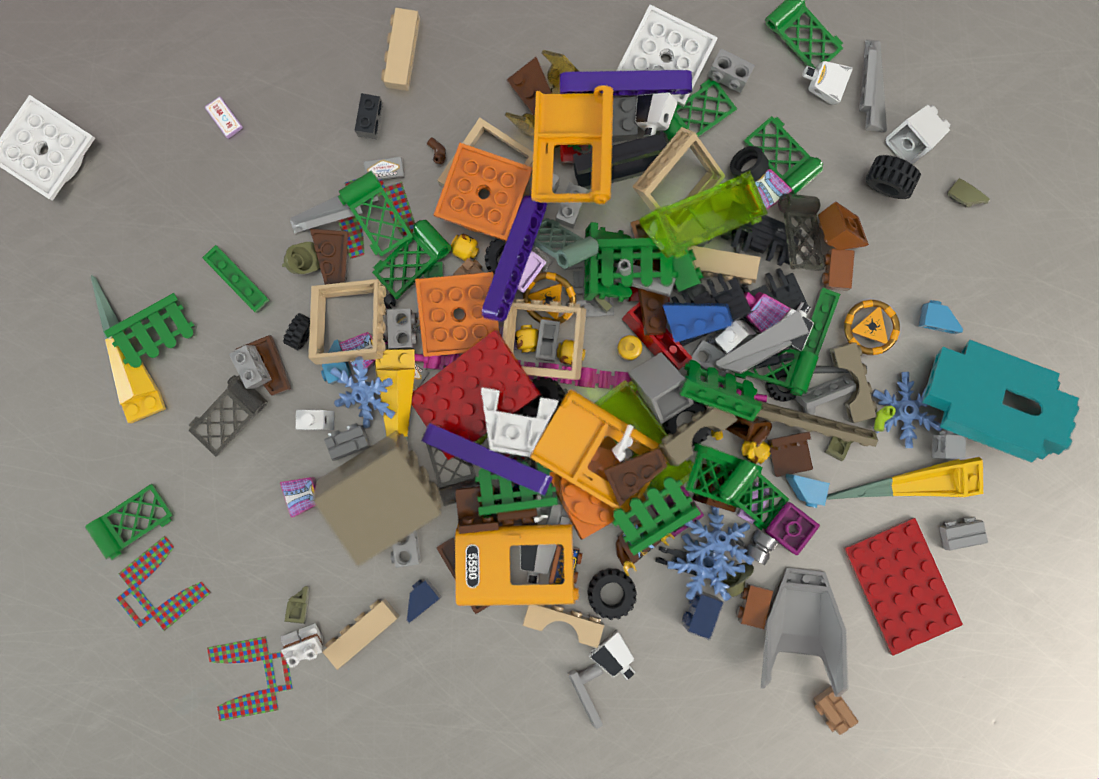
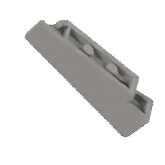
M865 40L859 111L867 112L865 130L886 132L887 121L881 43L875 40Z
M379 194L374 196L373 202L380 200ZM338 196L292 217L290 221L294 233H298L352 217L354 214L347 204L344 206ZM363 204L355 208L358 214L364 213Z
M794 312L715 362L716 367L741 374L792 345L790 340L809 333L800 312Z

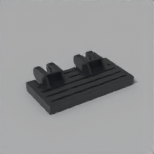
M732 202L721 238L728 240L731 234H733L730 246L734 248L738 244L739 238H744L742 244V251L744 252L751 249L764 254L766 248H768L766 260L769 262L773 259L775 251L779 252L777 265L782 266L783 263L791 265L794 262L802 230Z
M781 268L776 269V275L781 283L779 288H777L770 273L765 274V279L771 292H769L766 284L752 291L749 290L747 285H741L744 293L748 291L753 296L758 292L764 293L795 311L801 302L807 304L794 273L785 276ZM743 317V318L739 319V320H745V321L747 322V324H748L754 331H756V329L754 328V326L748 321V319H747L746 317Z
M721 273L717 276L723 291L717 293L713 281L708 279L706 282L713 298L709 291L693 298L695 303L728 304L733 322L753 313L737 278L729 280L732 288L729 290ZM687 291L682 292L686 303H692ZM676 296L671 297L673 303H680ZM712 332L692 337L689 339H685L679 342L682 346H685Z

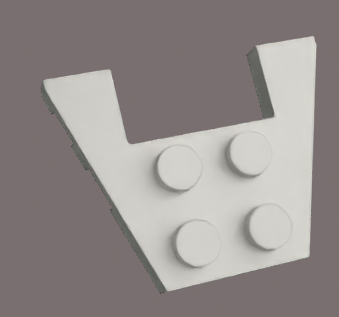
M481 388L490 450L530 457L558 401L540 398L537 418L497 412L500 391Z

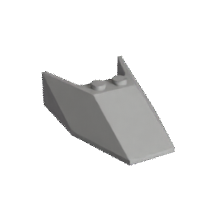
M795 568L786 569L767 620L761 688L764 689L771 681V670L779 652L819 656L824 663L835 697H840L848 689L846 628L826 572Z

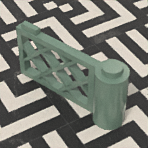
M548 218L542 220L533 244L535 247L556 258L558 264L563 269H567L596 255L599 247L598 242L590 236L582 238L560 226L559 222Z

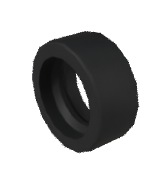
M748 146L741 149L733 156L730 162L732 174L743 184H750L759 180L766 173L769 166L766 155L757 146ZM753 159H758L757 162L753 165V167H751L748 170L741 171L742 167L747 162Z

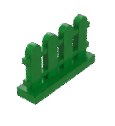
M591 222L585 229V238L590 236L596 241L597 239L631 238L628 234H624L623 230H619L618 233L605 231V227H600L598 230V223ZM598 252L596 255L584 260V300L592 301L598 295L599 299L602 300L605 297L618 298V302H623L624 299H628L632 295V290L629 287H624L622 283L618 282V285L606 288L602 285V279H599L598 282V273H602V260H599L598 265V254L602 253ZM614 260V263L619 265L621 260ZM614 267V273H616L618 267Z
M676 237L597 239L599 245L598 252L602 253L598 254V260H602V273H598V279H602V285L606 288H610L613 285L614 279H621L624 287L632 286L633 279H641V284L644 287H649L653 283V278H661V284L668 287L672 284L673 278H676V272H672V259H676V252H672L676 251ZM633 259H641V272L633 273ZM653 259H661V272H653ZM614 260H628L631 265V273L627 276H623L621 273H614Z
M174 293L103 331L108 339L113 338L115 340L112 345L114 347L118 346L126 358L123 360L125 365L129 363L132 367L138 368L142 365L140 356L147 353L149 357L156 358L159 355V349L157 348L159 345L164 343L167 348H174L177 344L175 336L181 334L186 339L193 336L194 332L191 327L195 325L192 321L190 323L187 322L181 312L184 308L182 305L177 306L176 302L179 300ZM166 309L167 313L160 316L159 312ZM169 317H171L178 328L172 333L164 322ZM148 318L150 322L143 325L142 321ZM154 327L161 339L154 342L147 329ZM131 328L133 332L126 335L124 331ZM135 336L143 347L138 352H136L129 339Z
M691 360L689 364L686 363L684 365L687 375L684 377L686 381L680 390L681 396L754 421L762 408V403L754 399L757 389L754 388V384L751 381L744 380L743 383H739L736 381V377L730 373H727L724 377L718 375V370L714 367H708L707 370L701 369L700 364L695 360ZM700 375L705 377V382L700 380ZM718 382L723 384V388L718 387ZM736 389L741 390V395L737 394Z
M520 462L529 467V465L526 462ZM537 462V469L535 470L550 476V472L553 471ZM483 468L479 470V477H475L476 482H480L481 497H478V502H482L483 507H478L479 515L558 505L557 497H553L552 493L556 492V487H552L551 483L546 495L541 494V499L534 500L533 495L540 493L520 485V492H513L512 481L497 474L491 475L490 471ZM499 479L501 494L493 495L492 480ZM521 496L522 502L514 503V497ZM502 499V504L495 505L494 500Z
M667 476L663 480L665 486L663 490L658 491L657 488L650 487L646 492L647 500L642 502L639 498L634 497L630 500L631 510L625 513L622 508H616L613 511L615 520L612 522L615 527L619 525L625 533L623 539L625 542H628L629 549L633 555L646 549L701 514L690 495L686 497L679 486L682 485L680 480L675 481L673 477ZM668 493L676 503L670 508L663 499ZM651 504H653V506L659 513V515H657L654 518H652V516L646 509V507H648ZM635 514L642 523L637 529L629 519Z

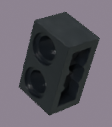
M361 93L354 130L358 137L377 140L383 108L380 96Z

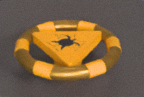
M553 272L538 273L523 293V300L527 304H531L530 299L543 301V305H550V302H561L563 285L568 294L569 303L576 304V293L570 282L563 276ZM542 279L559 282L553 286L530 293L536 282ZM526 310L539 323L543 319L557 321L562 324L573 315L572 313H564L559 317V312H547L553 317L548 318L539 315L536 311Z
M870 299L861 301L850 309L844 321V333L848 343L856 342L863 354L878 355L888 351L896 343L900 333V322L896 312L888 304ZM878 307L851 330L854 316L858 311L864 308ZM881 309L884 310L892 321L893 330L889 340H887ZM852 333L883 343L884 345L874 348L864 347L853 337Z

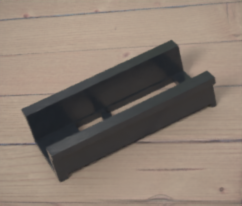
M663 131L660 132V135L655 134L612 145L611 183L641 176L667 145ZM592 152L582 153L579 156L577 153L573 154L574 174L578 186L587 190L591 189Z

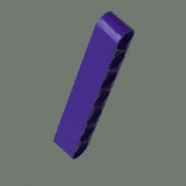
M689 70L564 72L560 74V94L594 93V89L602 85L613 88V96L670 93L671 95L689 94L692 92V72Z
M531 195L523 197L482 307V315L485 319L501 322L506 320L543 220L547 202H536L531 199Z
M430 423L421 439L426 444L544 496L553 477Z

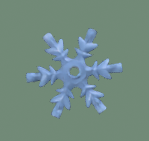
M356 357L355 362L357 366L353 365V369L356 372L354 376L358 380L357 383L353 381L352 376L348 377L345 370H342V373L336 367L331 370L330 373L339 378L337 380L339 383L346 384L345 387L352 388V393L346 391V394H339L341 398L334 401L335 406L340 407L345 404L349 408L351 403L355 404V401L361 403V406L358 407V409H361L358 416L363 417L364 428L371 426L369 419L373 420V416L370 413L372 409L368 406V403H372L375 410L377 408L382 416L386 413L390 419L394 417L395 412L387 408L389 404L380 402L381 398L375 399L374 393L381 394L380 391L387 392L385 387L393 384L392 379L387 378L381 381L378 377L375 383L373 380L371 383L365 382L368 378L365 376L368 369L363 368V357Z
M901 372L902 382L898 381L897 384L902 390L898 391L903 396L902 400L896 401L895 395L893 394L891 397L886 389L884 394L874 389L871 396L881 400L878 402V405L888 404V406L895 407L896 413L885 422L884 429L886 428V431L889 432L893 424L896 427L897 420H902L905 425L900 429L904 430L900 439L905 438V448H913L912 438L917 439V435L912 430L916 429L912 425L913 420H919L920 426L923 423L928 431H930V426L938 431H941L942 428H940L941 423L934 421L937 417L936 415L926 416L928 412L922 414L919 412L920 406L928 407L927 404L922 403L925 390L922 397L918 394L917 400H912L910 395L914 391L910 390L914 385V381L909 382V372ZM907 407L910 409L909 413L906 411Z
M711 506L712 514L708 513V516L712 521L709 524L714 528L712 532L708 531L706 525L703 528L698 519L696 523L691 520L684 524L693 529L690 531L691 533L700 534L699 538L705 536L708 540L707 544L699 542L701 546L692 545V548L695 550L689 552L686 556L689 561L698 556L700 560H703L705 554L709 556L710 550L716 552L717 555L713 558L717 560L714 564V569H719V579L723 580L727 578L725 569L730 570L729 565L725 561L728 560L724 556L725 551H729L732 558L735 555L739 563H742V560H744L747 564L751 565L754 561V558L745 554L747 552L746 549H737L739 545L732 546L730 544L731 539L738 541L737 537H745L742 532L749 530L750 525L746 522L738 527L737 523H734L732 530L728 527V533L721 530V527L724 525L721 523L724 515H719V508Z
M688 533L682 536V539L687 544V546L683 547L690 552L694 551L695 549L692 548V545H698V540H695L693 543ZM710 550L709 556H704L703 560H700L698 556L694 563L687 558L686 562L680 558H676L678 562H667V569H678V574L687 570V574L691 570L697 572V576L691 577L694 581L686 584L687 587H691L686 594L688 599L693 600L697 591L699 594H702L701 585L705 586L703 579L706 578L711 579L710 587L714 585L715 595L720 592L724 601H728L731 598L730 594L725 590L729 586L721 582L722 580L716 576V573L719 571L718 568L714 569L716 560L713 558L717 555L716 552ZM734 560L727 563L730 570L725 569V571L730 575L736 576L735 572L745 573V565H734Z

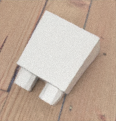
M927 105L906 119L886 137V144L898 158L904 159L913 165L950 131V123L939 118L937 115L938 110L934 105Z

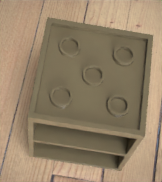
M397 431L318 479L312 501L357 566L362 565L441 515L440 507H442V504L440 502L438 486L434 481L430 482L428 471L424 465L420 467L417 454L414 450L410 451L408 449L407 439L403 434L399 435Z

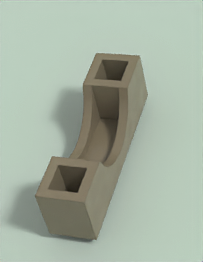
M851 342L829 348L834 367L847 370L856 384V391L844 403L849 422L857 423L877 417L875 413L877 405L871 398L872 387L866 380L867 369L865 364H862L860 358L862 356L860 346L856 342Z
M706 405L707 409L705 411L697 412L691 417L692 420L689 423L685 422L678 426L677 432L673 435L665 436L661 440L663 443L658 447H660L670 466H678L693 454L692 439L699 429L707 427L714 432L723 431L737 420L735 415Z

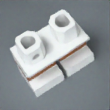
M316 624L299 629V633L296 630L281 636L283 644L281 652L290 667L298 665L299 661L303 659H315L317 654L322 653L323 636Z

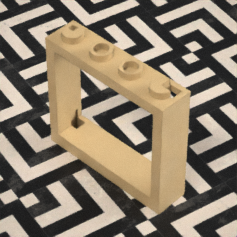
M482 118L478 119L463 141V144L474 147L486 130L526 156L528 159L524 165L533 168V152ZM454 156L437 180L442 187H444Z
M681 127L632 187L663 226L678 234L724 179L725 174L695 132ZM690 147L707 173L672 215L668 217L651 196V193Z
M378 279L311 287L309 359L318 365L355 361L356 357H363V360L383 358V352L385 351L383 333L386 331L385 323L383 322V315L386 314L384 304L386 288ZM374 293L373 349L324 353L326 298Z
M522 299L513 300L508 316L504 320L503 339L512 353H514L517 309L577 314L572 371L522 366L527 375L580 379L586 308H580V304L569 303L567 307L561 306V302H550V305H543V301L531 300V304H527Z

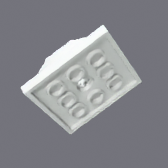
M649 5L616 71L689 70L692 72L693 89L718 37ZM667 54L671 57V61L664 63L661 60V56ZM690 93L672 96L678 101L677 104L684 107Z
M29 95L0 137V167L53 201L64 183L70 180L78 171L83 156L95 137ZM47 145L48 152L42 155L41 148Z

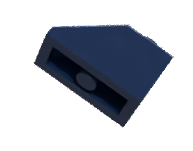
M420 579L412 585L414 589L410 592L408 623L412 622L442 597L428 579L425 581Z

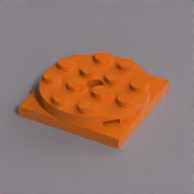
M459 142L436 206L434 217L507 242L533 168ZM482 189L489 191V196L485 199H481L478 195Z
M494 272L415 279L424 357L465 353L494 330L499 332V322L485 319L482 315V307L493 280ZM460 308L464 311L465 315L462 319L454 317L455 309Z
M609 436L602 440L588 464V470L608 482L609 480L604 469L621 463L612 451L616 443ZM550 472V476L553 477L551 485L556 487L555 493L581 540L613 523L612 521L615 520L613 516L615 508L557 473ZM644 495L640 499L642 502L646 500Z

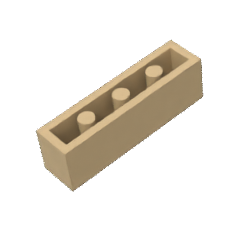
M395 8V13L391 15L390 25L392 26V32L388 33L387 38L389 50L385 52L384 56L386 69L382 70L381 80L386 88L409 90L420 22L418 11Z
M684 244V247H688L689 250L693 249L697 259L694 260L696 268L700 267L703 277L713 278V276L721 273L725 281L728 282L736 277L737 280H740L741 284L751 285V283H756L761 257Z
M379 599L369 606L371 608L370 612L367 614L362 612L354 619L357 623L352 627L348 624L340 631L341 636L337 640L333 637L325 644L327 648L323 651V654L337 670L398 619L399 614L386 599L381 602Z

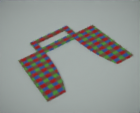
M356 179L345 182V186L352 183ZM383 179L379 180L405 224L413 233L415 221L403 183L400 182L385 187ZM389 211L393 221H395V214ZM352 216L338 220L341 231L349 232L348 254L350 259L364 255L362 227L356 217ZM397 227L403 238L406 237L407 233L404 228Z
M166 536L162 537L118 573L129 588L119 595L116 600L139 628L154 618L163 631H165L211 593L203 582H199L174 595L155 609L141 592L138 586L162 564L174 548ZM129 594H132L148 615L142 620L138 618L124 600Z
M266 636L207 647L209 662L246 663L263 660L268 689L245 694L217 706L219 721L277 711L276 692L293 689L289 665L282 652L269 654ZM272 659H282L286 685L276 686Z

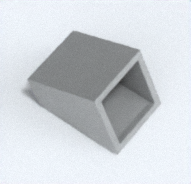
M662 353L657 354L628 372L633 386L660 424L694 404L692 399L680 395V390L686 380Z

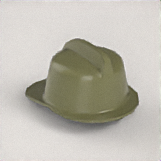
M303 242L288 247L282 267H286L293 274H307L319 270L320 266L314 243Z
M737 564L745 565V573L735 572L736 576L726 572L727 578L721 582L729 586L725 590L731 597L743 592L745 580L754 572L752 564Z

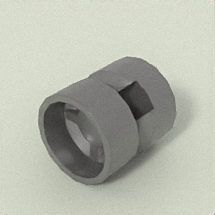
M756 529L751 538L753 542L747 545V552L745 554L766 566L771 557L769 552L775 550L778 541Z

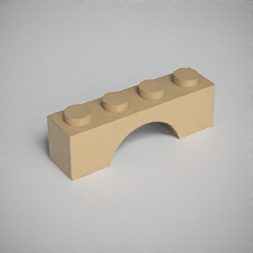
M553 604L552 607L547 605H528L523 626L542 631L552 622H567L576 630L579 643L598 648L604 623L601 622V618L595 616L587 618L582 616L583 613L571 610L570 613L564 611V607Z

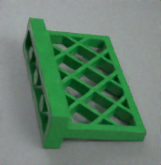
M695 443L693 451L697 452L685 490L738 507L733 501L728 503L720 497L721 492L719 489L721 486L719 487L717 480L723 476L724 481H726L728 478L727 473L732 469L734 471L742 459ZM704 458L706 460L707 467L701 469L700 465L702 459ZM751 463L761 473L763 467ZM719 464L721 471L715 474L714 467ZM709 471L711 478L705 481L704 474ZM699 478L701 485L694 489L695 481ZM713 483L715 490L709 494L707 487ZM747 493L743 494L739 502L747 501Z

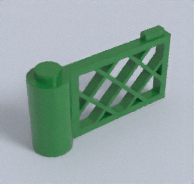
M784 0L765 18L767 26L773 32L778 33L806 66L816 69L811 62L812 56H821V62L831 61L843 49L841 46L843 42L837 35L833 37L805 5L806 0ZM803 14L809 18V25H800V17ZM788 28H796V38H789L784 31ZM799 29H809V39L799 38ZM813 29L819 30L822 33V39H812ZM799 42H809L808 52H802L799 49ZM812 43H821V53L812 52ZM825 43L832 44L836 51L825 53Z
M709 78L700 85L701 89L687 99L684 107L681 105L676 106L669 128L661 130L669 142L681 127L690 130V123L700 125L699 132L696 133L699 138L737 110V107L718 82L711 81ZM714 87L718 92L717 98L707 96L708 89ZM695 98L703 99L702 108L692 106ZM706 100L716 102V109H705ZM719 102L727 104L730 110L727 112L718 111ZM680 109L689 110L688 119L681 118L677 111ZM691 111L702 112L701 121L692 120ZM705 113L715 115L712 123L704 122Z
M771 116L744 139L743 143L747 147L754 146L750 141L754 137L762 138V146L757 147L763 153L764 151H775V160H768V169H771L792 189L789 194L795 196L823 171V162L818 157H811L783 128L785 124L778 117L774 119ZM771 123L776 128V134H765V128ZM765 138H776L775 147H765ZM778 138L787 139L789 141V148L778 147ZM778 151L789 152L788 161L777 160ZM791 152H799L803 158L800 161H791ZM777 164H788V171L783 176L778 172Z
M372 170L339 190V200L344 206L347 204L372 242L369 246L375 255L383 256L413 237ZM380 192L385 198L383 207L373 205L374 196ZM361 204L369 206L367 217L360 216L355 208ZM372 207L383 209L381 220L370 218ZM385 210L392 211L395 214L394 223L383 221ZM369 220L380 223L378 234L369 231ZM382 223L393 226L391 237L380 234ZM395 228H404L407 236L403 239L394 238ZM379 237L390 239L389 247L383 251L378 245Z
M428 220L417 221L414 224L413 237L400 244L384 261L380 260L373 267L375 270L372 273L397 300L415 283V279H419L437 260L444 258L451 251V245ZM415 240L417 242V251H408V245ZM428 254L431 259L426 264H420V255ZM398 255H404L403 264H395V258ZM408 255H416V264H407ZM385 268H390V278H383L380 273ZM394 268H403L402 277L394 278ZM407 268H416L413 277H406ZM393 281H402V287L395 292L393 290Z
M784 350L780 351L778 356L792 353L795 357L792 362L786 365L782 362V367L773 371L768 366L767 368L770 372L765 375H759L756 369H751L741 374L735 373L734 376L745 380L746 377H751L790 389L793 395L802 396V394H806L819 357L808 351ZM785 370L787 374L786 381L777 380L774 374Z
M745 459L740 461L719 489L721 492L720 497L728 503L733 501L755 520L753 524L761 531L770 525L782 507L789 501L786 495ZM758 477V485L752 487L753 481ZM769 488V495L763 496V490ZM758 490V498L752 499V492ZM747 493V501L739 502L743 494ZM781 497L782 499L778 504L774 505V498ZM769 500V507L763 508V501ZM758 503L757 510L752 511V504ZM768 512V517L763 522L762 515Z
M150 484L103 516L88 523L85 529L105 559L110 558L114 560L122 555L121 551L146 533L159 525L164 527L172 521L171 517L174 515L155 486ZM150 490L154 494L153 504L143 502L144 494ZM131 502L139 503L136 514L126 513L128 504ZM142 504L152 506L150 517L140 515ZM156 507L163 508L167 514L161 519L153 518ZM114 513L122 514L120 525L112 524L108 517ZM125 515L135 517L133 528L123 526ZM139 518L149 519L146 529H137ZM122 529L132 530L131 539L126 542L121 537Z

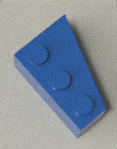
M665 302L663 305L674 342L733 325L728 304Z

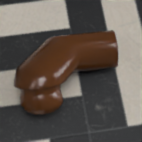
M431 137L427 145L434 150L433 161L436 164H443L446 160V148Z

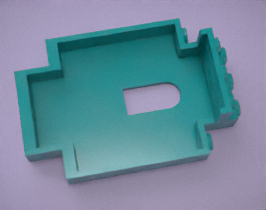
M969 340L961 353L946 347L940 349L935 357L922 401L924 404L944 411L940 428L1031 463L1037 458L1043 460L1052 453L1060 455L1064 450L1070 448L1072 444L1071 433L1076 427L1074 419L1080 409L1078 397L1058 390L1060 386V381H1058L1060 373L973 340ZM1005 391H1010L1037 402L1041 407V414L1033 416L1003 405Z

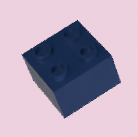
M697 591L693 600L689 599L688 604L691 605L688 612H684L682 618L683 626L688 632L710 640L724 602L716 596L705 592L699 594Z

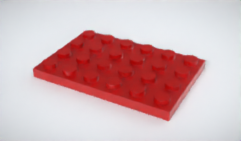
M494 330L412 392L411 404L426 427L430 423L475 443L487 434L481 388L500 391L496 411L509 414L519 411L538 397L540 393L498 330ZM442 451L447 460H451L455 457L454 455Z
M916 518L908 519L843 548L890 655L899 654L963 625Z

